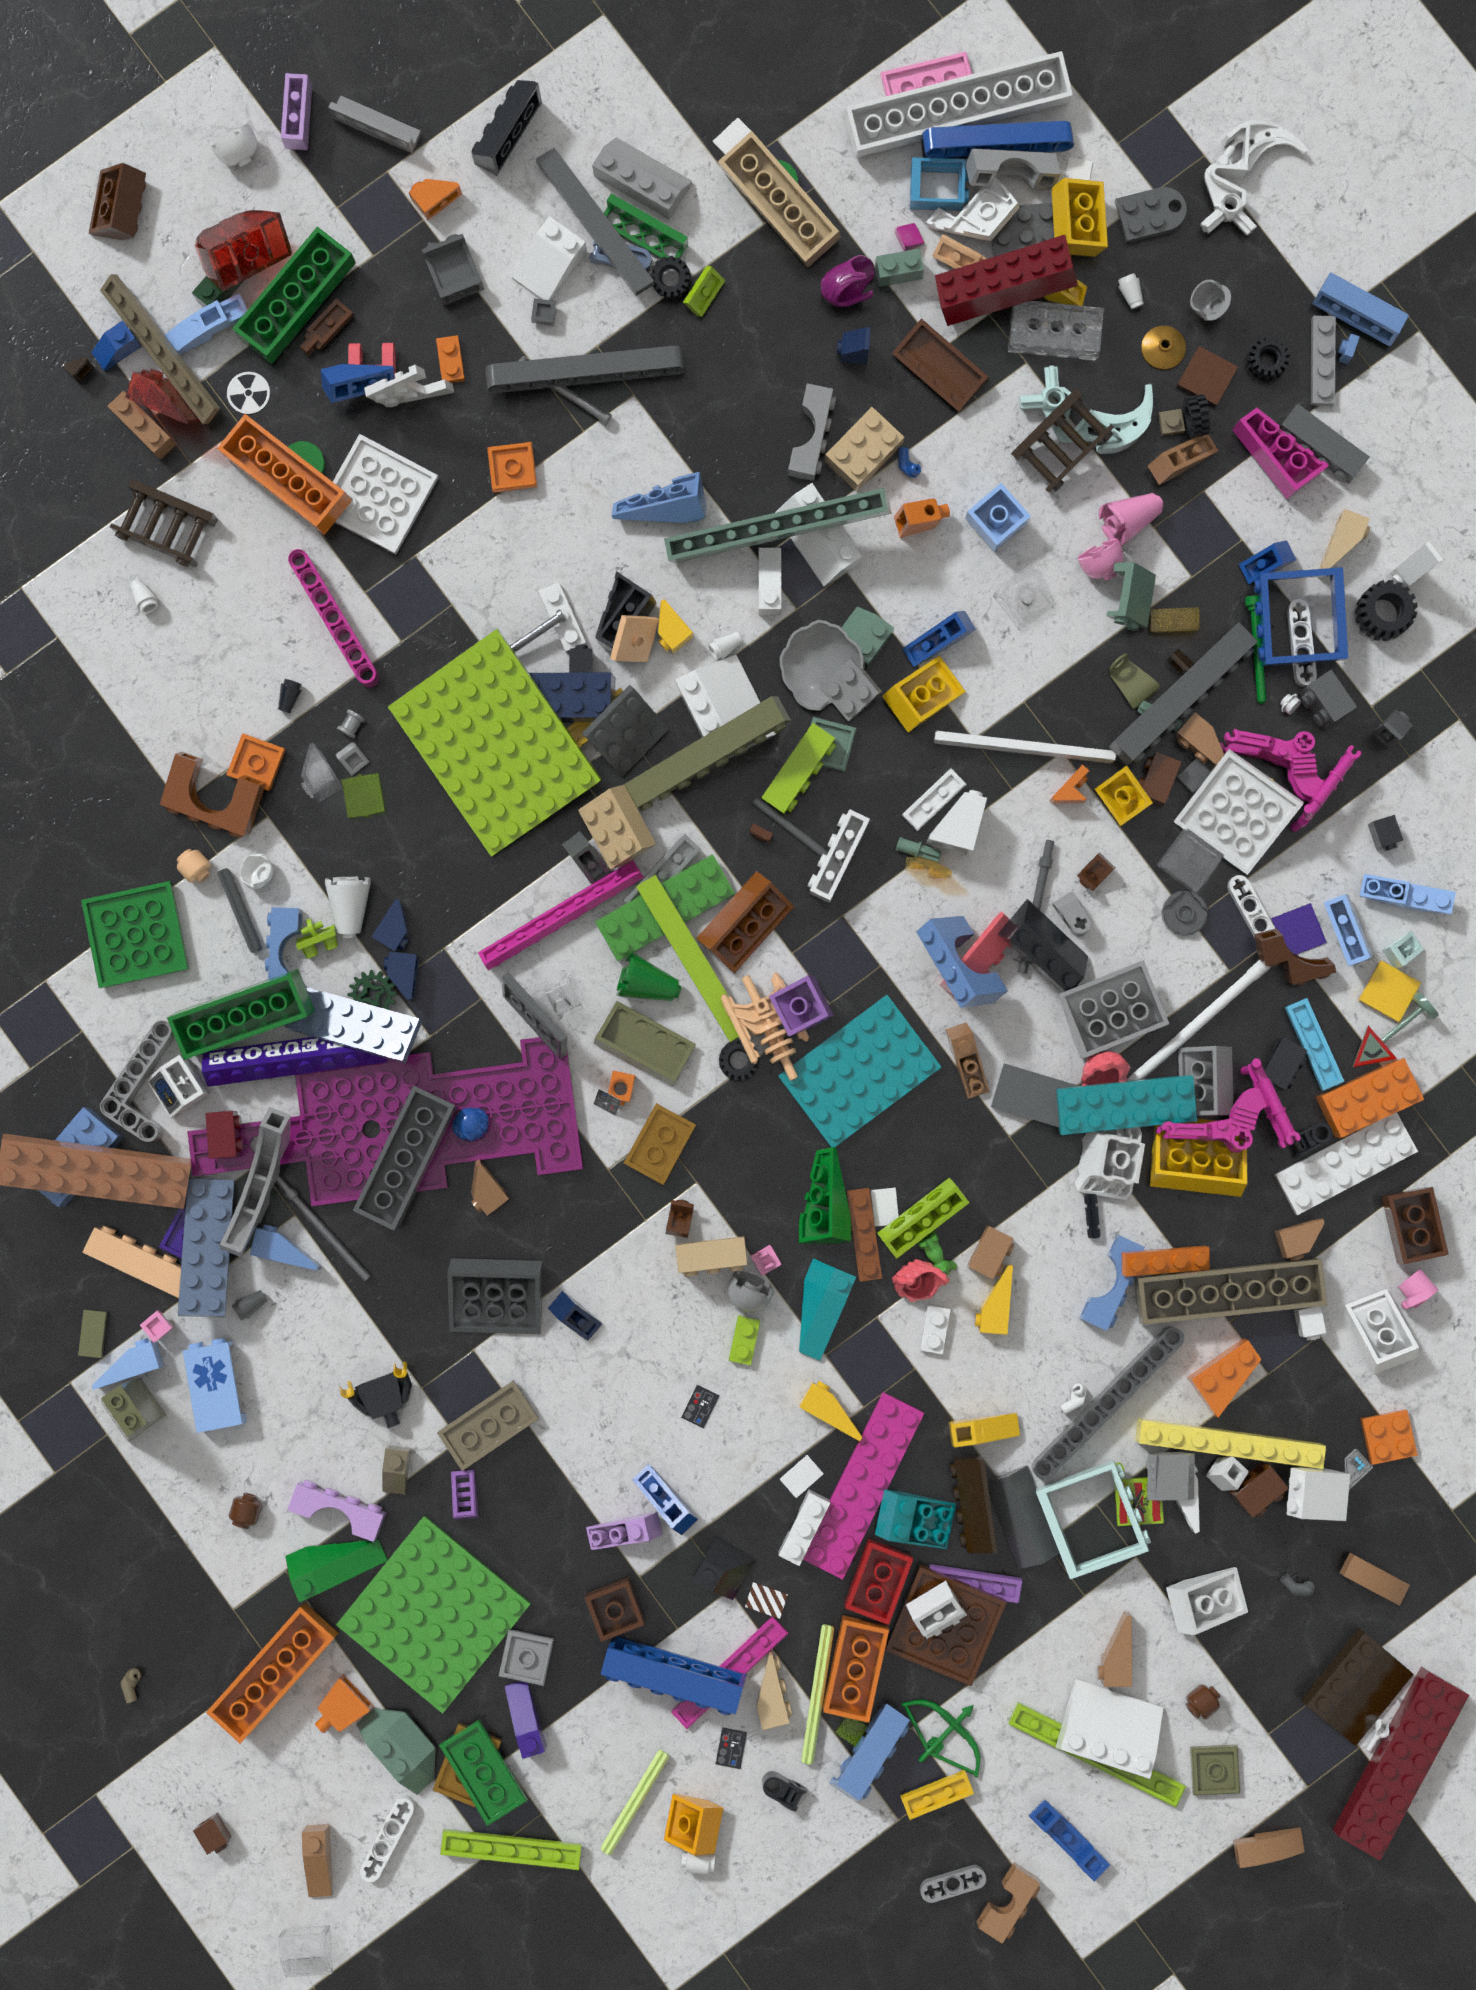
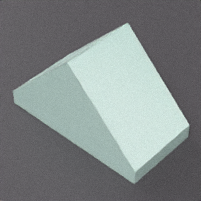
M1410 931L1382 951L1394 968H1399L1410 962L1424 948L1414 933Z

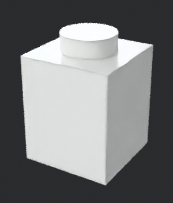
M1321 1306L1293 1309L1299 1336L1306 1337L1307 1340H1315L1320 1338V1334L1326 1333Z
M1222 1457L1216 1459L1206 1477L1221 1491L1238 1490L1249 1471L1234 1457Z

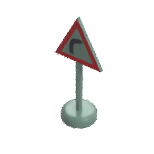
M1417 991L1413 995V1000L1419 1008L1382 1039L1376 1035L1369 1025L1367 1026L1352 1067L1397 1059L1384 1043L1422 1012L1430 1019H1435L1439 1016V1013Z

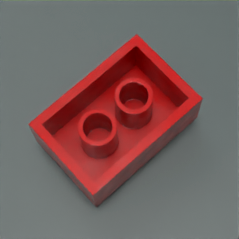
M868 1538L844 1603L845 1608L889 1625L913 1561L912 1555Z

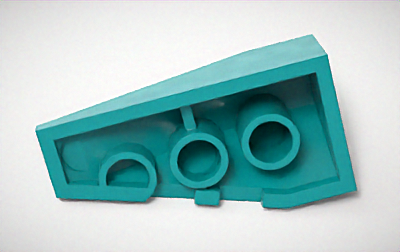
M814 1258L804 1279L799 1352L820 1361L856 1276Z

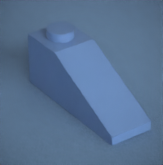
M264 1224L263 1228H256L250 1255L316 1271L321 1269V1264L284 1233L277 1232V1227Z

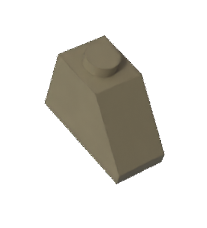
M390 1445L385 1448L382 1469V1492L406 1494L412 1448Z

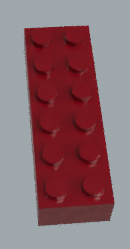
M1065 235L935 275L940 306L947 326L1078 286L1071 252Z

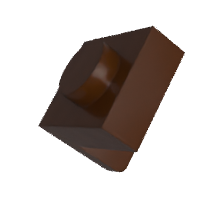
M1099 852L1077 876L1080 878L1079 882L1082 886L1094 891L1116 867Z
M686 1200L671 1201L665 1234L688 1238L694 1204Z

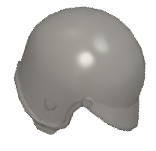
M1205 280L1197 285L1193 291L1190 305L1195 313L1205 321L1216 320L1222 317L1228 310L1231 292L1226 286L1214 280Z

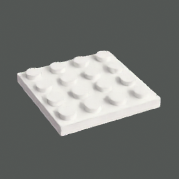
M359 434L333 480V483L344 490L352 499V502L335 523L396 555L439 477L435 473Z
M1228 749L1176 817L1174 823L1248 875L1304 802Z

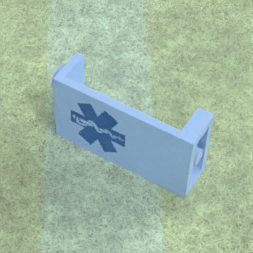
M225 1338L211 1340L212 1345L203 1346V1342L189 1344V1349L183 1350L197 1433L241 1425L247 1422L245 1413L241 1414L230 1346L233 1345V1341L226 1342Z

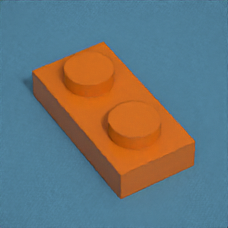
M458 335L436 338L442 380L445 379L450 383L465 381Z

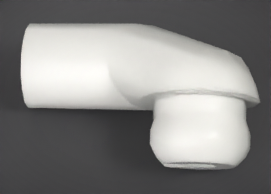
M1080 1383L1073 1385L1070 1400L1060 1405L1065 1415L1084 1406L1087 1394L1085 1386Z

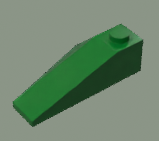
M830 1147L816 1150L810 1174L812 1184L810 1192L805 1194L804 1200H807L805 1212L801 1213L799 1219V1243L838 1244L850 1242L851 1216L837 1149Z

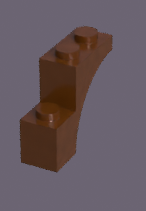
M1276 928L1254 934L1259 960L1269 967L1278 966L1283 962L1285 977L1292 985H1303L1309 980L1316 978L1324 979L1329 977L1330 974L1336 973L1335 964L1328 957L1309 959L1292 953L1288 949L1283 935Z

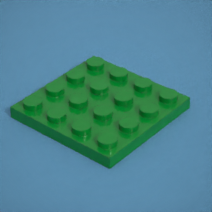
M171 881L81 900L98 988L102 989L189 970Z

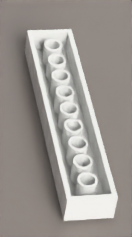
M1060 51L847 106L844 115L855 158L920 142L923 139L922 133L928 128L986 125L1067 104L1070 102L1073 93L1063 53Z

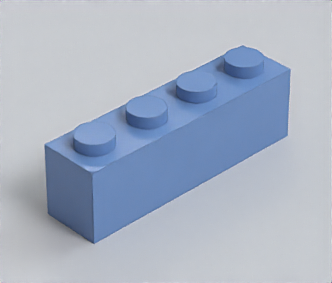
M1332 272L1327 276L1312 303L1388 346L1392 345L1409 316L1407 313Z

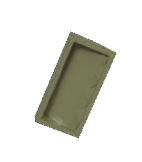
M618 1001L614 1004L594 1039L595 1045L672 1087L696 1046L692 1041Z

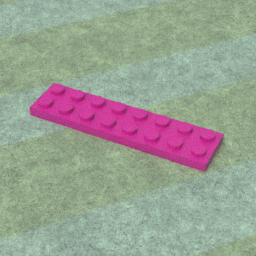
M882 1392L861 1435L862 1439L858 1441L830 1498V1505L803 1560L843 1580L882 1501L884 1489L888 1488L924 1412Z

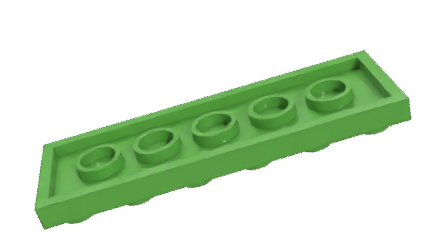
M713 854L661 883L684 923L735 894ZM641 895L594 921L617 961L664 935Z

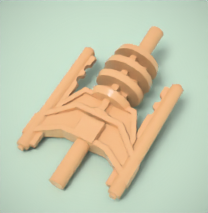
M773 973L771 982L774 989L770 995L786 987L779 973ZM750 975L741 978L752 1003L747 1005L735 1004L732 997H728L725 994L721 995V1000L751 1063L756 1064L757 1058L760 1056L754 1050V1043L750 1042L751 1037L748 1031L754 1036L765 1034L766 1038L760 1042L761 1046L770 1045L764 1051L766 1055L773 1053L774 1057L770 1059V1062L774 1064L781 1061L790 1081L798 1078L789 1059L790 1056L796 1053L795 1048L790 1050L788 1048V1045L792 1044L793 1040L792 1038L784 1040L783 1036L787 1035L785 1029L779 1031L778 1027L782 1025V1022L769 996L760 998ZM806 1030L796 1034L799 1040L809 1041Z

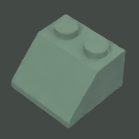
M856 607L842 626V629L850 639L859 645L865 659L864 668L866 669L894 632V627L885 620L860 607Z

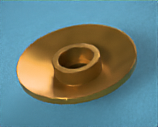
M1157 326L1151 329L1143 338L1141 351L1145 361L1150 366L1160 370H1168L1176 367L1183 360L1186 353V342L1182 334L1175 328ZM1167 342L1169 347L1163 348L1161 343Z

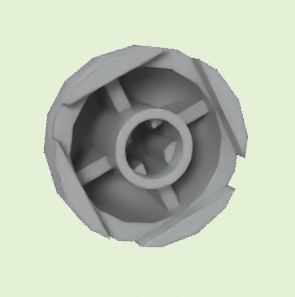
M735 1271L729 1282L727 1292L735 1309L740 1313L747 1314V1312L755 1313L765 1309L773 1297L774 1288L771 1285L767 1288L763 1285L765 1280L752 1273L741 1271L740 1275H737V1271Z

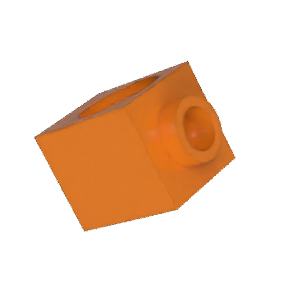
M612 1071L608 1094L620 1099V1105L625 1106V1102L631 1103L636 1076ZM620 1082L627 1085V1092L624 1095H617L615 1092V1086Z

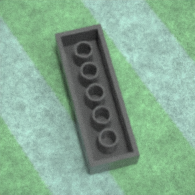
M413 1085L353 1209L354 1212L394 1231L399 1229L458 1107L457 1105Z

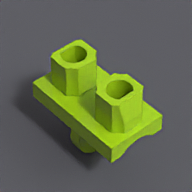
M311 918L307 919V927L300 930L302 935H308L296 939L297 943L295 944L297 949L302 950L306 958L309 959L318 955L319 952L315 945L318 942L323 941L326 950L338 947L337 929L334 924L323 928L322 921L314 924Z

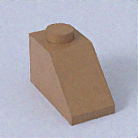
M480 1159L475 1161L471 1190L474 1200L471 1202L478 1212L483 1210L488 1216L509 1198L505 1190Z
M1318 1218L1275 1231L1282 1257L1290 1258V1261L1304 1258L1303 1254L1310 1252L1324 1226V1219Z

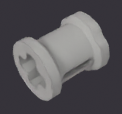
M348 709L347 717L342 725L337 727V730L355 739V733L360 724L365 722V719Z

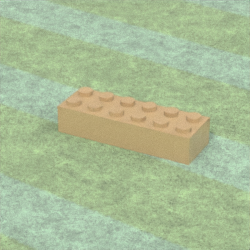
M752 131L718 161L724 173L807 268L841 238L838 229Z

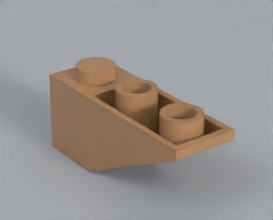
M1196 712L1175 736L1178 739L1177 743L1186 750L1188 748L1195 753V758L1202 764L1210 760L1217 765L1224 756L1213 726Z
M967 1022L945 1029L967 1098L990 1092L973 1032Z

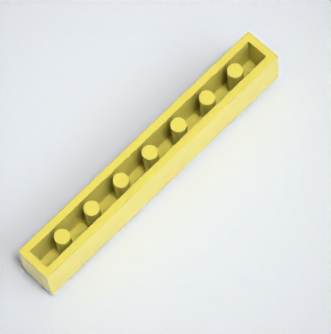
M1138 1418L1135 1441L1140 1444L1323 1469L1326 1451L1325 1445L1316 1442Z

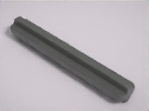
M228 868L218 871V876L248 949L251 953L258 952L262 949V946L231 871Z

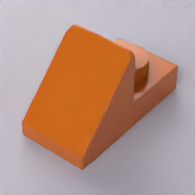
M1082 765L1049 801L1052 804L1085 803L1087 799L1074 787L1080 788L1087 781L1088 778L1085 775L1089 770Z

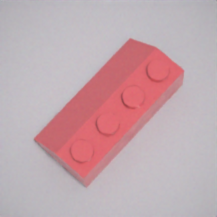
M1002 911L961 958L962 962L976 973H990L988 971L992 964L997 966L1005 957L1002 954L1007 946L1010 949L1012 948L998 935L1010 920ZM943 980L940 986L953 996L946 982Z

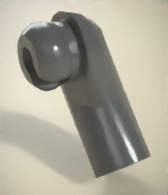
M1289 1573L1280 1579V1582L1296 1597L1308 1598L1314 1594L1316 1589L1315 1584L1311 1581L1304 1582V1584L1296 1583Z

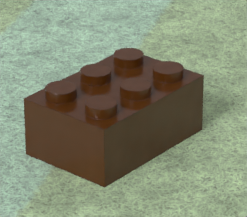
M1422 1187L1381 1196L1397 1264H1408L1449 1255L1433 1187Z

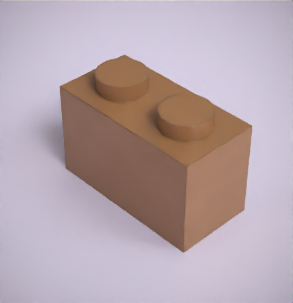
M986 1226L967 1267L991 1279H994L995 1276L999 1277L1004 1268L1002 1261L1005 1255L1009 1256L1015 1244L1012 1243L1014 1238L990 1226Z

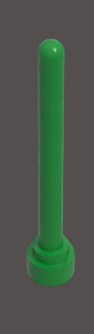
M1258 595L1245 597V605L1248 611L1251 612L1252 636L1258 641L1253 646L1255 650L1254 663L1257 701L1260 704H1264L1266 702L1264 666H1262V661H1259L1258 648L1261 647V638H1257L1256 632L1257 625H1260V618L1255 613V603L1259 601Z

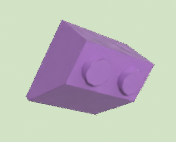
M807 975L769 996L789 1037L812 1028L834 1016L813 975Z

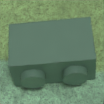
M920 248L876 256L875 270L879 287L923 279L924 266Z

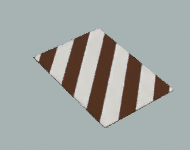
M753 1582L745 1607L780 1619L788 1594Z

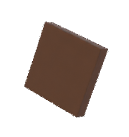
M1198 346L1177 387L1193 396L1204 394L1208 404L1216 407L1238 366Z

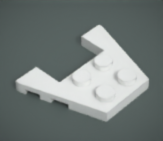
M996 177L992 186H983L957 217L938 207L926 221L928 228L991 241L1016 213L1019 205L1004 184Z
M417 365L408 367L409 372L404 375L402 371L395 373V379L387 382V379H383L364 388L366 397L385 405V407H394L399 403L454 393L453 384L445 379L425 386L415 382L426 378L425 370Z

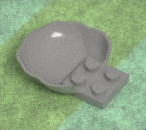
M816 620L808 626L797 629L788 639L787 645L780 655V668L784 683L793 692L796 701L809 710H822L828 704L833 703L846 720L851 721L882 692L864 670L865 659L859 645L850 639L847 633L836 624Z

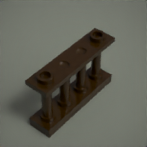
M1077 388L1011 453L1016 460L1020 458L1026 459L1048 481L1050 485L1045 489L1047 492L1051 490L1056 492L1064 484L1062 479L1101 441L1105 444L1114 435L1112 432L1114 426L1112 424L1105 428L1082 404L1083 401L1080 398L1083 394ZM1069 409L1075 410L1099 434L1090 445L1065 420L1064 414ZM1053 425L1056 428L1059 426L1083 451L1074 461L1049 437L1050 434L1047 431ZM1037 441L1040 444L1043 443L1066 467L1057 478L1032 453L1034 450L1031 447Z
M131 479L128 487L133 491V496L135 497L121 527L111 523L110 528L115 532L114 536L123 541H127L129 538L176 559V563L188 568L189 565L197 567L198 563L190 556L203 528L207 527V525L215 527L218 518L214 513ZM150 499L154 501L153 504L155 506L142 535L129 531L142 502ZM168 507L174 510L175 516L162 544L150 540V537L163 509L166 510ZM189 516L195 519V525L183 552L180 553L170 547L183 518Z

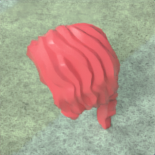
M1113 1051L1093 1054L1087 1058V1062L1083 1067L1082 1086L1127 1081L1130 1065L1120 1054Z
M919 1259L903 1265L896 1275L892 1277L898 1295L906 1297L910 1302L931 1299L942 1284L947 1285L950 1281L947 1278V1274L943 1273L941 1269L933 1266L932 1263Z

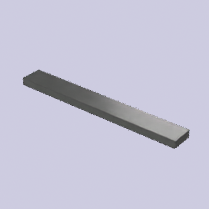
M553 148L536 158V163L634 295L637 296L654 285L652 277L557 150Z

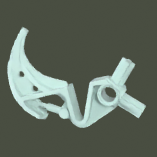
M1054 366L1044 368L1046 388L1041 391V395L1019 396L1020 409L1042 408L1047 418L1071 394L1065 387H1059L1058 367ZM1152 384L1145 385L1143 402L1132 412L1113 415L1093 411L1092 409L1089 411L1105 428L1110 424L1114 426L1112 430L1114 435L1106 444L1096 446L1099 454L1120 452L1130 447L1143 435L1151 422L1150 418L1153 408ZM1055 397L1059 403L1051 404L1048 398ZM1071 409L1064 414L1066 421H1068ZM1082 419L1074 430L1086 442H1093L1098 436L1088 433V428L1091 426ZM1054 425L1052 426L1056 437L1061 442L1073 443L1059 426L1057 428Z

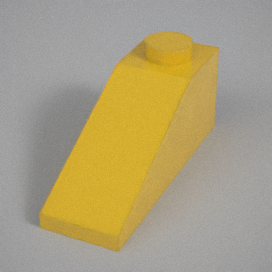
M1006 1264L981 1305L980 1312L975 1314L974 1325L978 1327L979 1332L1008 1335L1013 1265Z
M812 1381L799 1404V1408L860 1441L862 1439L861 1434L834 1394L829 1391L831 1387L821 1381H818L817 1384Z

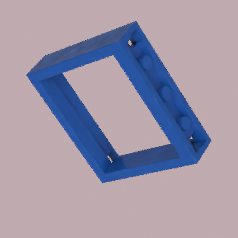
M1343 567L1260 573L1257 576L1254 592L1258 593L1259 602L1255 603V613L1260 618V625H1257L1256 632L1257 638H1261V647L1258 648L1259 661H1262V666L1344 661L1348 659ZM1330 576L1334 653L1272 657L1268 581Z

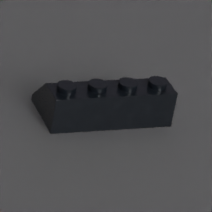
M517 80L514 86L509 87L504 103L498 105L493 121L485 126L480 142L477 141L472 148L471 153L474 164L495 176H498L542 103L539 84L535 81Z
M1026 899L998 935L1057 990L1065 992L1077 987L1084 978L1088 955L1030 900Z

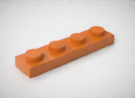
M1208 1246L1122 1252V1275L1125 1277L1210 1270Z

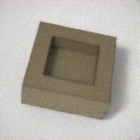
M1181 409L1159 412L1158 419L1161 436L1184 433L1185 427Z

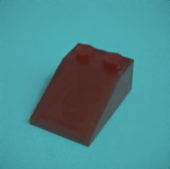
M142 369L140 372H133L125 398L185 424L201 422L168 378L163 377V372L156 369H150V371Z

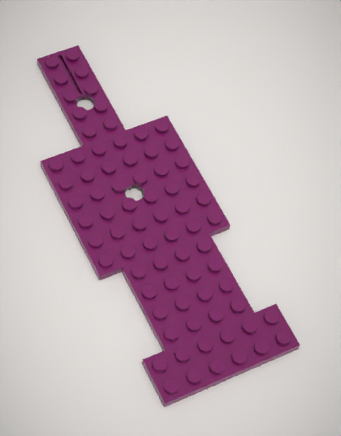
M540 1037L520 1040L523 1061L521 1063L433 1074L431 1052L409 1055L406 1064L388 1059V1062L295 1075L300 1116L291 1117L290 1142L280 1160V1165L306 1161L311 1206L358 1200L414 1085L458 1106L417 1192L448 1188L445 1165L477 1161L478 1159L485 1160L535 1153L537 1175L583 1169L568 1049L567 1055L560 1060ZM463 1108H480L488 1115L489 1126L487 1133L479 1140L468 1142L454 1134L452 1130L453 1120ZM374 1120L380 1125V1133L377 1137L368 1138L365 1136L363 1126L367 1121ZM262 1121L244 1123L242 1128L239 1129V1138L243 1139L244 1144L241 1157L209 1159L207 1129L187 1131L193 1177L251 1169L255 1152L252 1151L250 1144L254 1137L259 1136V1127Z

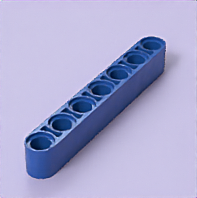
M1068 121L932 127L922 133L925 155L928 158L969 157L972 149L1047 153L1068 151L1074 147L1072 127Z

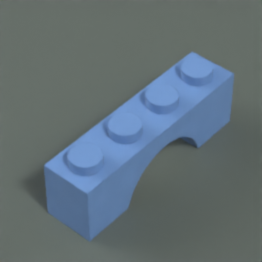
M271 907V913H268L267 925L270 926V935H267L266 948L269 949V958L265 960V971H268V979L289 972L283 962V949L289 939L301 933L303 910L299 908Z
M1116 1235L1107 1255L1115 1265L1116 1282L1107 1294L1100 1297H1088L1079 1317L1080 1319L1106 1331L1109 1327L1113 1328L1117 1320L1116 1310L1118 1306H1123L1127 1297L1124 1294L1128 1285L1132 1286L1136 1276L1125 1277L1122 1275V1252L1144 1251V1246Z

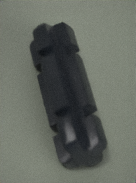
M1086 1194L1084 1195V1203L1087 1205L1085 1213L1086 1224L1089 1226V1229H1087L1088 1238H1100L1101 1233L1100 1228H1098V1225H1100L1098 1207H1096V1203H1098L1097 1195Z

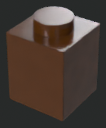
M218 1813L198 1824L193 1830L207 1855L213 1851L217 1854L228 1846L227 1842L232 1837Z

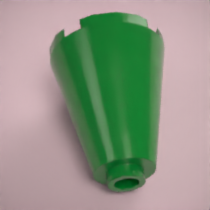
M629 953L626 958L629 965L622 968L616 991L618 992L616 996L671 1002L674 998L679 997L682 986L678 985V979L640 956Z

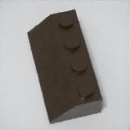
M980 1454L953 1458L954 1464H950L951 1477L956 1478L957 1487H953L955 1501H959L960 1510H956L958 1524H962L963 1533L959 1534L961 1547H965L967 1553H997L984 1458Z

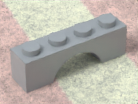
M972 149L965 164L970 186L991 187L997 176L1001 174H1014L1025 179L1033 189H1051L1057 184L1061 175L1056 153Z
M807 383L802 412L812 420L815 432L809 442L800 447L793 448L788 476L814 481L815 475H820L822 461H819L820 453H825L827 440L823 439L825 431L829 432L832 420L828 418L829 410L834 411L836 397H833L832 388Z

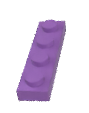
M930 1564V1569L1001 1597L1008 1602L1019 1603L1022 1578Z

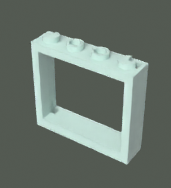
M1115 1460L1036 1488V1494L1070 1579L1149 1551L1150 1537L1147 1530L1142 1531L1139 1522L1143 1521L1138 1508L1133 1509L1130 1501L1134 1499L1129 1486H1124L1122 1478H1125L1121 1464L1116 1466ZM1111 1471L1139 1543L1076 1565L1049 1492Z

